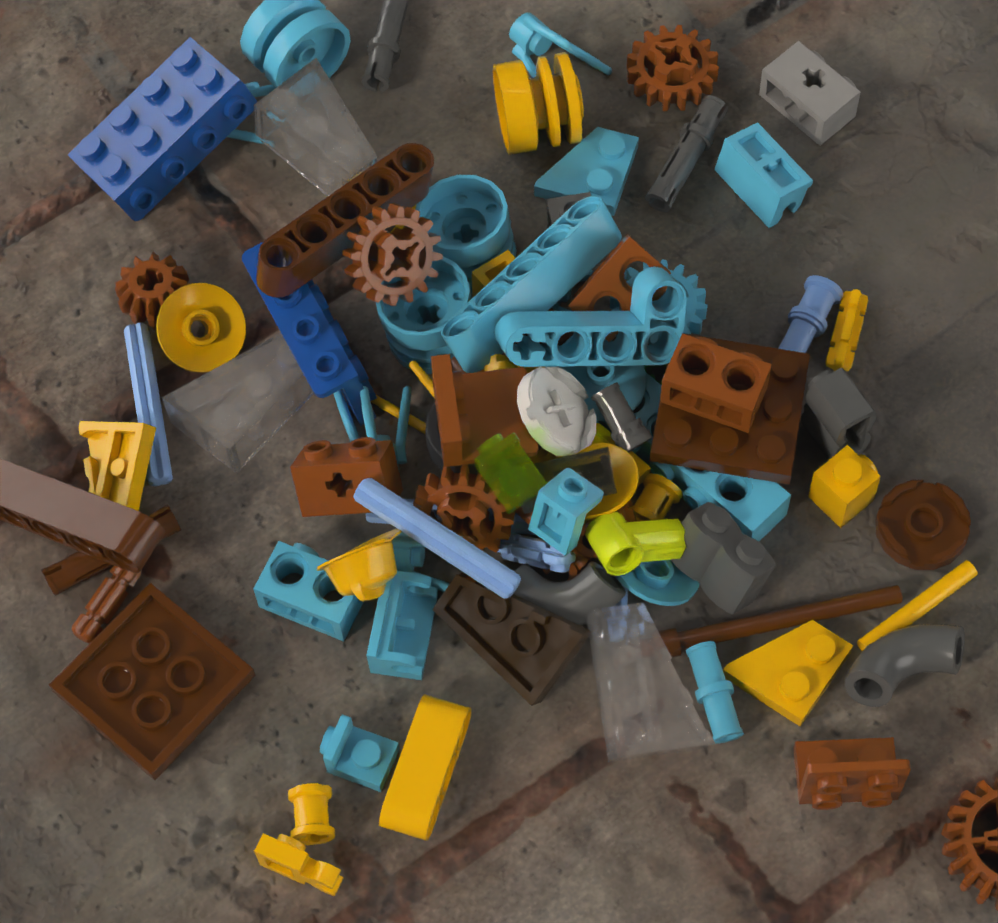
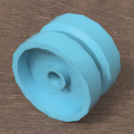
M264 0L251 14L243 28L240 40L242 53L256 68L265 74V77L279 92L287 97H299L312 92L324 84L342 64L351 42L348 28L334 14L326 10V6L320 0Z

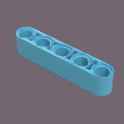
M600 196L586 197L571 206L442 327L441 335L463 371L466 373L478 372L490 363V356L504 353L495 340L494 333L496 324L501 317L516 311H548L618 245L622 239V234Z

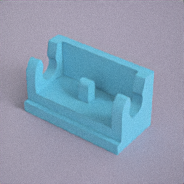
M758 122L725 138L714 169L768 228L778 224L786 207L792 213L796 212L802 204L807 189L813 183L810 176Z
M397 571L394 578L386 583L384 594L378 597L366 655L370 673L422 680L435 615L432 609L437 603L439 594L438 588L431 586V577L417 573Z

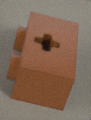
M362 437L350 443L331 444V442L326 440L315 441L304 446L290 466L302 517L373 513L353 498L355 490L363 479L372 478L398 496L403 491L392 440L375 441L372 437Z

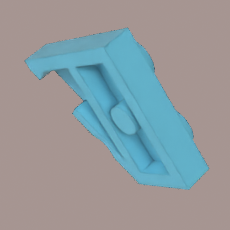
M597 127L536 181L534 196L550 199L590 192L591 196H600L611 216H614L638 149L639 137Z

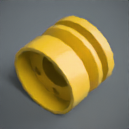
M566 52L555 54L554 74L551 73L547 58L539 56L536 64V77L529 78L522 60L493 64V83L503 141L509 155L537 150L538 130L545 129L553 147L560 146V126H563L567 141L570 144L581 142L582 120L584 117L583 98L579 79L575 75L569 55Z

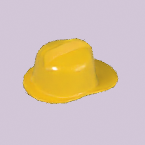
M393 529L372 538L343 555L317 567V571L324 570L342 596L355 595L362 602L376 599L384 594L386 583L397 574L392 540L402 531Z

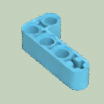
M655 266L649 267L641 271L634 280L630 311L511 312L501 317L497 322L494 331L495 340L509 360L515 365L522 367L644 366L668 364L684 331L687 304L686 292L683 286L666 270ZM663 286H667L666 293L663 295V297L658 300L652 301L653 294L656 292V290ZM571 331L574 332L570 342L561 346L557 345L558 340L563 334ZM618 331L617 338L612 343L602 345L608 334ZM662 331L661 337L657 342L647 345L652 334Z

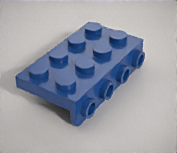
M189 37L118 107L113 109L89 135L83 138L68 156L132 220L139 221L256 109L257 100L235 74Z
M263 242L246 250L242 254V261L313 393L318 398H325L341 390L360 426H362L364 418L360 391L364 389L363 386L368 388L370 402L377 399L360 360L351 351L348 345L349 342L340 324L331 315L328 309L329 306L318 285L314 284L311 279L292 294L285 297L276 298L268 296L260 290L256 281L258 253Z

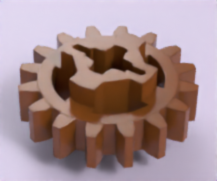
M661 25L659 35L655 36L647 30L644 32L643 43L640 41L632 43V53L627 55L628 84H634V95L636 97L644 94L647 95V106L651 107L656 101L662 102L663 111H668L671 104L677 103L678 108L681 111H685L686 101L691 100L698 106L701 104L702 93L706 95L712 94L713 83L718 80V53L710 51L711 41L709 39L698 41V30L696 29L686 35L683 34L682 25H677L674 32H668L667 28Z
M390 203L387 211L381 207L374 206L372 207L373 219L369 220L359 216L357 221L362 229L359 233L348 231L346 235L350 240L354 241L353 248H347L342 251V255L353 260V263L344 269L345 274L354 278L358 277L352 285L353 288L362 293L366 292V298L379 303L382 300L390 306H396L399 297L401 300L411 303L413 302L412 290L417 289L426 293L428 287L424 282L427 276L437 278L439 274L435 269L431 268L432 261L443 259V254L433 251V246L441 241V237L428 232L433 222L424 217L419 218L420 211L408 206L404 209L403 206L395 203ZM404 225L402 229L396 227L391 233L385 230L391 226ZM394 277H399L401 279L394 283L382 284L383 281L389 283Z
M468 464L462 465L460 473H454L450 467L443 466L441 478L429 473L425 486L418 485L413 506L459 536H462L482 551H484L485 547L493 552L499 551L501 539L509 540L511 527L514 524L515 508L511 507L512 492H501L503 480L500 477L490 482L486 480L487 469L481 468L475 475L470 474ZM434 504L437 506V512H436V514L438 515L437 518H436V516H435V514H434V512H433V505H434ZM489 508L492 509L494 514L493 521L489 520Z

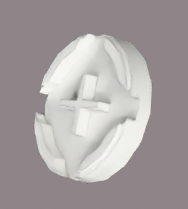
M540 366L523 376L517 389V405L524 425L536 442L550 453L563 457H570L591 445L596 435L597 417L594 408L588 410L587 404L584 401L589 396L583 385L571 373L560 367L542 368Z

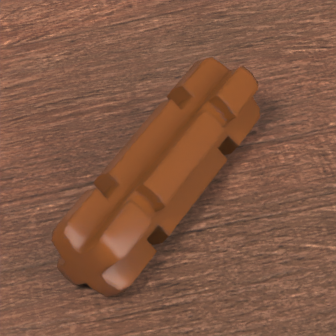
M115 565L110 570V573L113 574L111 578L105 577L85 606L87 613L80 614L72 625L71 630L78 639L90 644L104 630L101 628V625L103 623L108 624L129 594L125 590L127 587L133 588L141 576V571L133 573Z

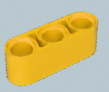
M426 694L422 696L382 805L379 818L380 827L428 841L434 829L469 727L471 708Z

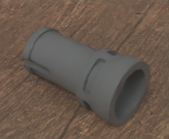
M618 382L597 392L591 398L595 401L611 429L612 434L610 436L614 440V444L630 452L653 437L650 431L643 425L641 418H636L621 392Z

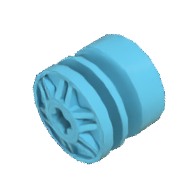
M455 175L441 179L429 187L428 195L416 204V210L420 211L419 218L424 217L433 222L428 232L441 237V241L433 246V251L443 254V257L457 263L467 276L471 294H473L472 271L507 250L516 258L517 250L511 229L508 205L503 191L492 181L477 175Z
M445 257L438 261H432L431 268L435 269L439 274L437 278L429 276L425 278L424 282L428 287L426 293L417 289L412 290L413 302L408 303L399 297L396 306H390L382 300L379 303L376 302L378 315L385 330L392 354L401 365L410 369L409 362L412 360L416 361L427 374H432L431 356L450 354L451 359L454 357L441 335V330L445 323L472 299L466 274L456 262ZM394 277L389 283L383 281L382 284L394 283L401 279L399 277Z

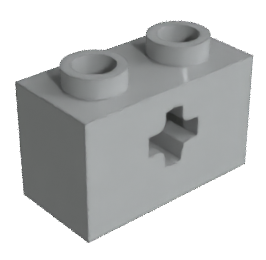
M797 41L762 69L759 95L819 146L856 117L861 93L852 80L838 74L826 64L824 58L818 52L809 50L800 41Z

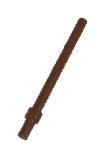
M898 585L679 632H677L676 628L656 631V637L620 644V653L623 663L659 655L664 660L681 656V651L702 642L714 641L715 643L803 625L811 620L817 622L901 604L902 593Z

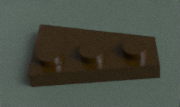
M464 572L456 574L432 609L531 706L543 701L592 633V631L514 594L504 599Z

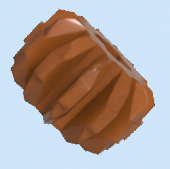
M153 251L147 261H142L135 256L133 261L134 268L121 267L120 275L122 280L115 282V291L119 298L118 304L122 313L130 315L132 322L135 324L143 323L147 320L149 326L155 330L157 316L162 304L174 291L189 284V276L183 266H177L176 260L171 255L160 261L159 256Z

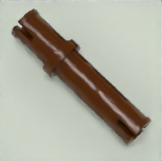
M168 504L148 515L164 528L165 533L161 540L182 531ZM77 551L69 555V557L41 569L53 594L57 596L75 584L106 570L112 564Z

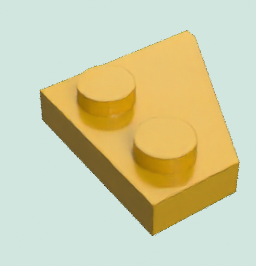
M80 421L79 434L88 438L90 456L83 459L85 474L90 483L88 492L139 511L156 428L146 423Z
M811 620L726 664L723 672L726 680L731 681L732 684L793 723L801 726L851 654L853 645L814 620Z

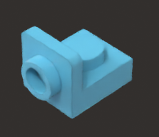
M565 468L538 491L528 530L566 556L577 547L586 514L602 501L604 492L571 468Z
M343 714L340 716L336 727L329 726L320 745V753L323 754L327 773L378 792H382L400 750L399 742L353 726L352 718Z

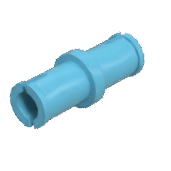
M707 641L689 647L686 650V654L690 659L698 689L695 691L697 703L703 704L713 733V741L716 744L735 740L743 736L744 733L740 727L731 697L734 693L733 684L725 678L715 642Z

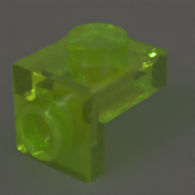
M515 432L505 438L499 433L485 441L477 449L480 455L474 459L475 468L507 514H510L535 497L538 491L547 484L521 447L520 440Z

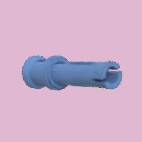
M812 275L807 278L804 283L806 291L799 305L792 307L788 314L790 327L778 349L802 353L807 352L813 338L819 337L825 332L828 326L826 318L832 306L839 304L843 291L840 286L834 281L819 275Z

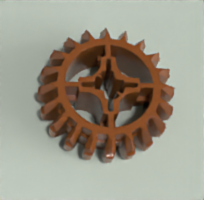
M997 777L993 788L984 780L979 781L975 786V794L968 790L963 791L959 797L960 805H952L947 816L952 822L944 824L941 834L951 841L944 843L941 850L942 855L957 858L950 863L947 869L951 875L964 873L965 878L959 885L961 891L966 892L974 885L980 890L976 897L977 903L984 904L990 895L996 898L995 907L998 911V873L992 871L981 861H991L998 865ZM997 811V819L994 822L995 830L985 831L982 837L972 838L973 822L983 814Z

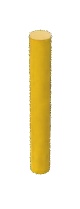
M968 560L962 562L857 640L859 649L863 651L867 645L890 631L909 627L976 577L978 572L975 566Z

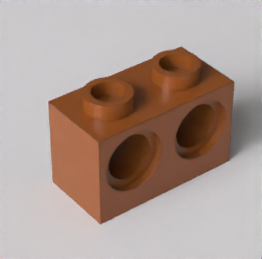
M627 233L572 295L567 304L573 311H594V305L599 298L612 296L619 301V311H630L633 285L629 284L624 278L625 269L630 263L641 261L649 267H660L669 274L671 272ZM667 286L657 289L653 294L652 301L660 299L666 292ZM618 331L611 332L605 339L610 342L618 335Z
M682 333L662 379L660 402L749 433L767 390L772 364L762 361L761 358L752 353H738L718 346L717 343L709 338L692 337ZM695 368L703 371L704 373L700 375H693L685 370ZM742 384L749 389L739 391L733 389L730 385Z

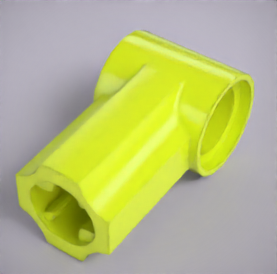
M613 512L596 517L590 522L585 532L586 539L606 572L611 576L625 575L638 567L641 562L680 559L686 549L684 540L685 529L678 518L627 522L622 514Z

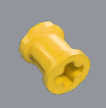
M653 473L647 474L643 481L645 488L635 505L629 507V510L633 509L635 511L637 521L664 519L672 504L679 503L683 496L682 490L664 476Z
M310 783L298 785L288 790V800L294 805L295 828L291 830L290 837L304 845L322 844L335 838V828L329 825L328 800L332 798V788L329 785Z

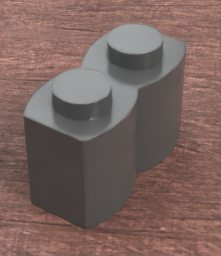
M843 368L834 372L831 370L821 372L808 384L809 390L806 394L805 411L802 415L801 423L828 460L846 445L859 455L863 453L871 440V435L868 431L874 425L877 414Z
M707 502L688 512L682 522L685 529L684 540L686 549L680 559H671V561L685 575L699 582L705 594L718 607L730 614H734L753 603L776 564L759 541L741 532L738 524L725 509Z

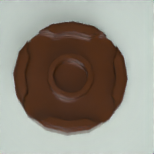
M910 480L896 485L883 497L875 519L876 536L884 552L898 564L914 570H936L951 564L963 552L970 534V512L963 499L950 487L938 482L934 485L932 483H923L924 480Z

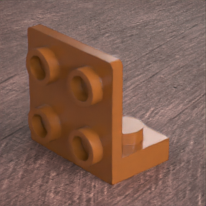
M450 354L431 356L432 383L444 467L532 457L538 454V443L524 425L517 405L518 385L523 376L527 374V370L524 367L462 374L461 371L452 372Z
M894 737L795 741L793 748L799 804H812V807L818 810L835 809L842 806V802H862L864 807L869 808L888 806L892 803V800H898L911 771L909 759L896 760Z

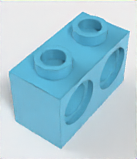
M278 541L253 588L258 606L344 642L364 602L360 601L355 595L344 596L342 599L334 602L323 599L330 591L337 590L324 570L317 571L318 566L329 560L319 557L315 550L304 544L295 543L291 546ZM291 573L303 575L294 584L281 582L286 575Z

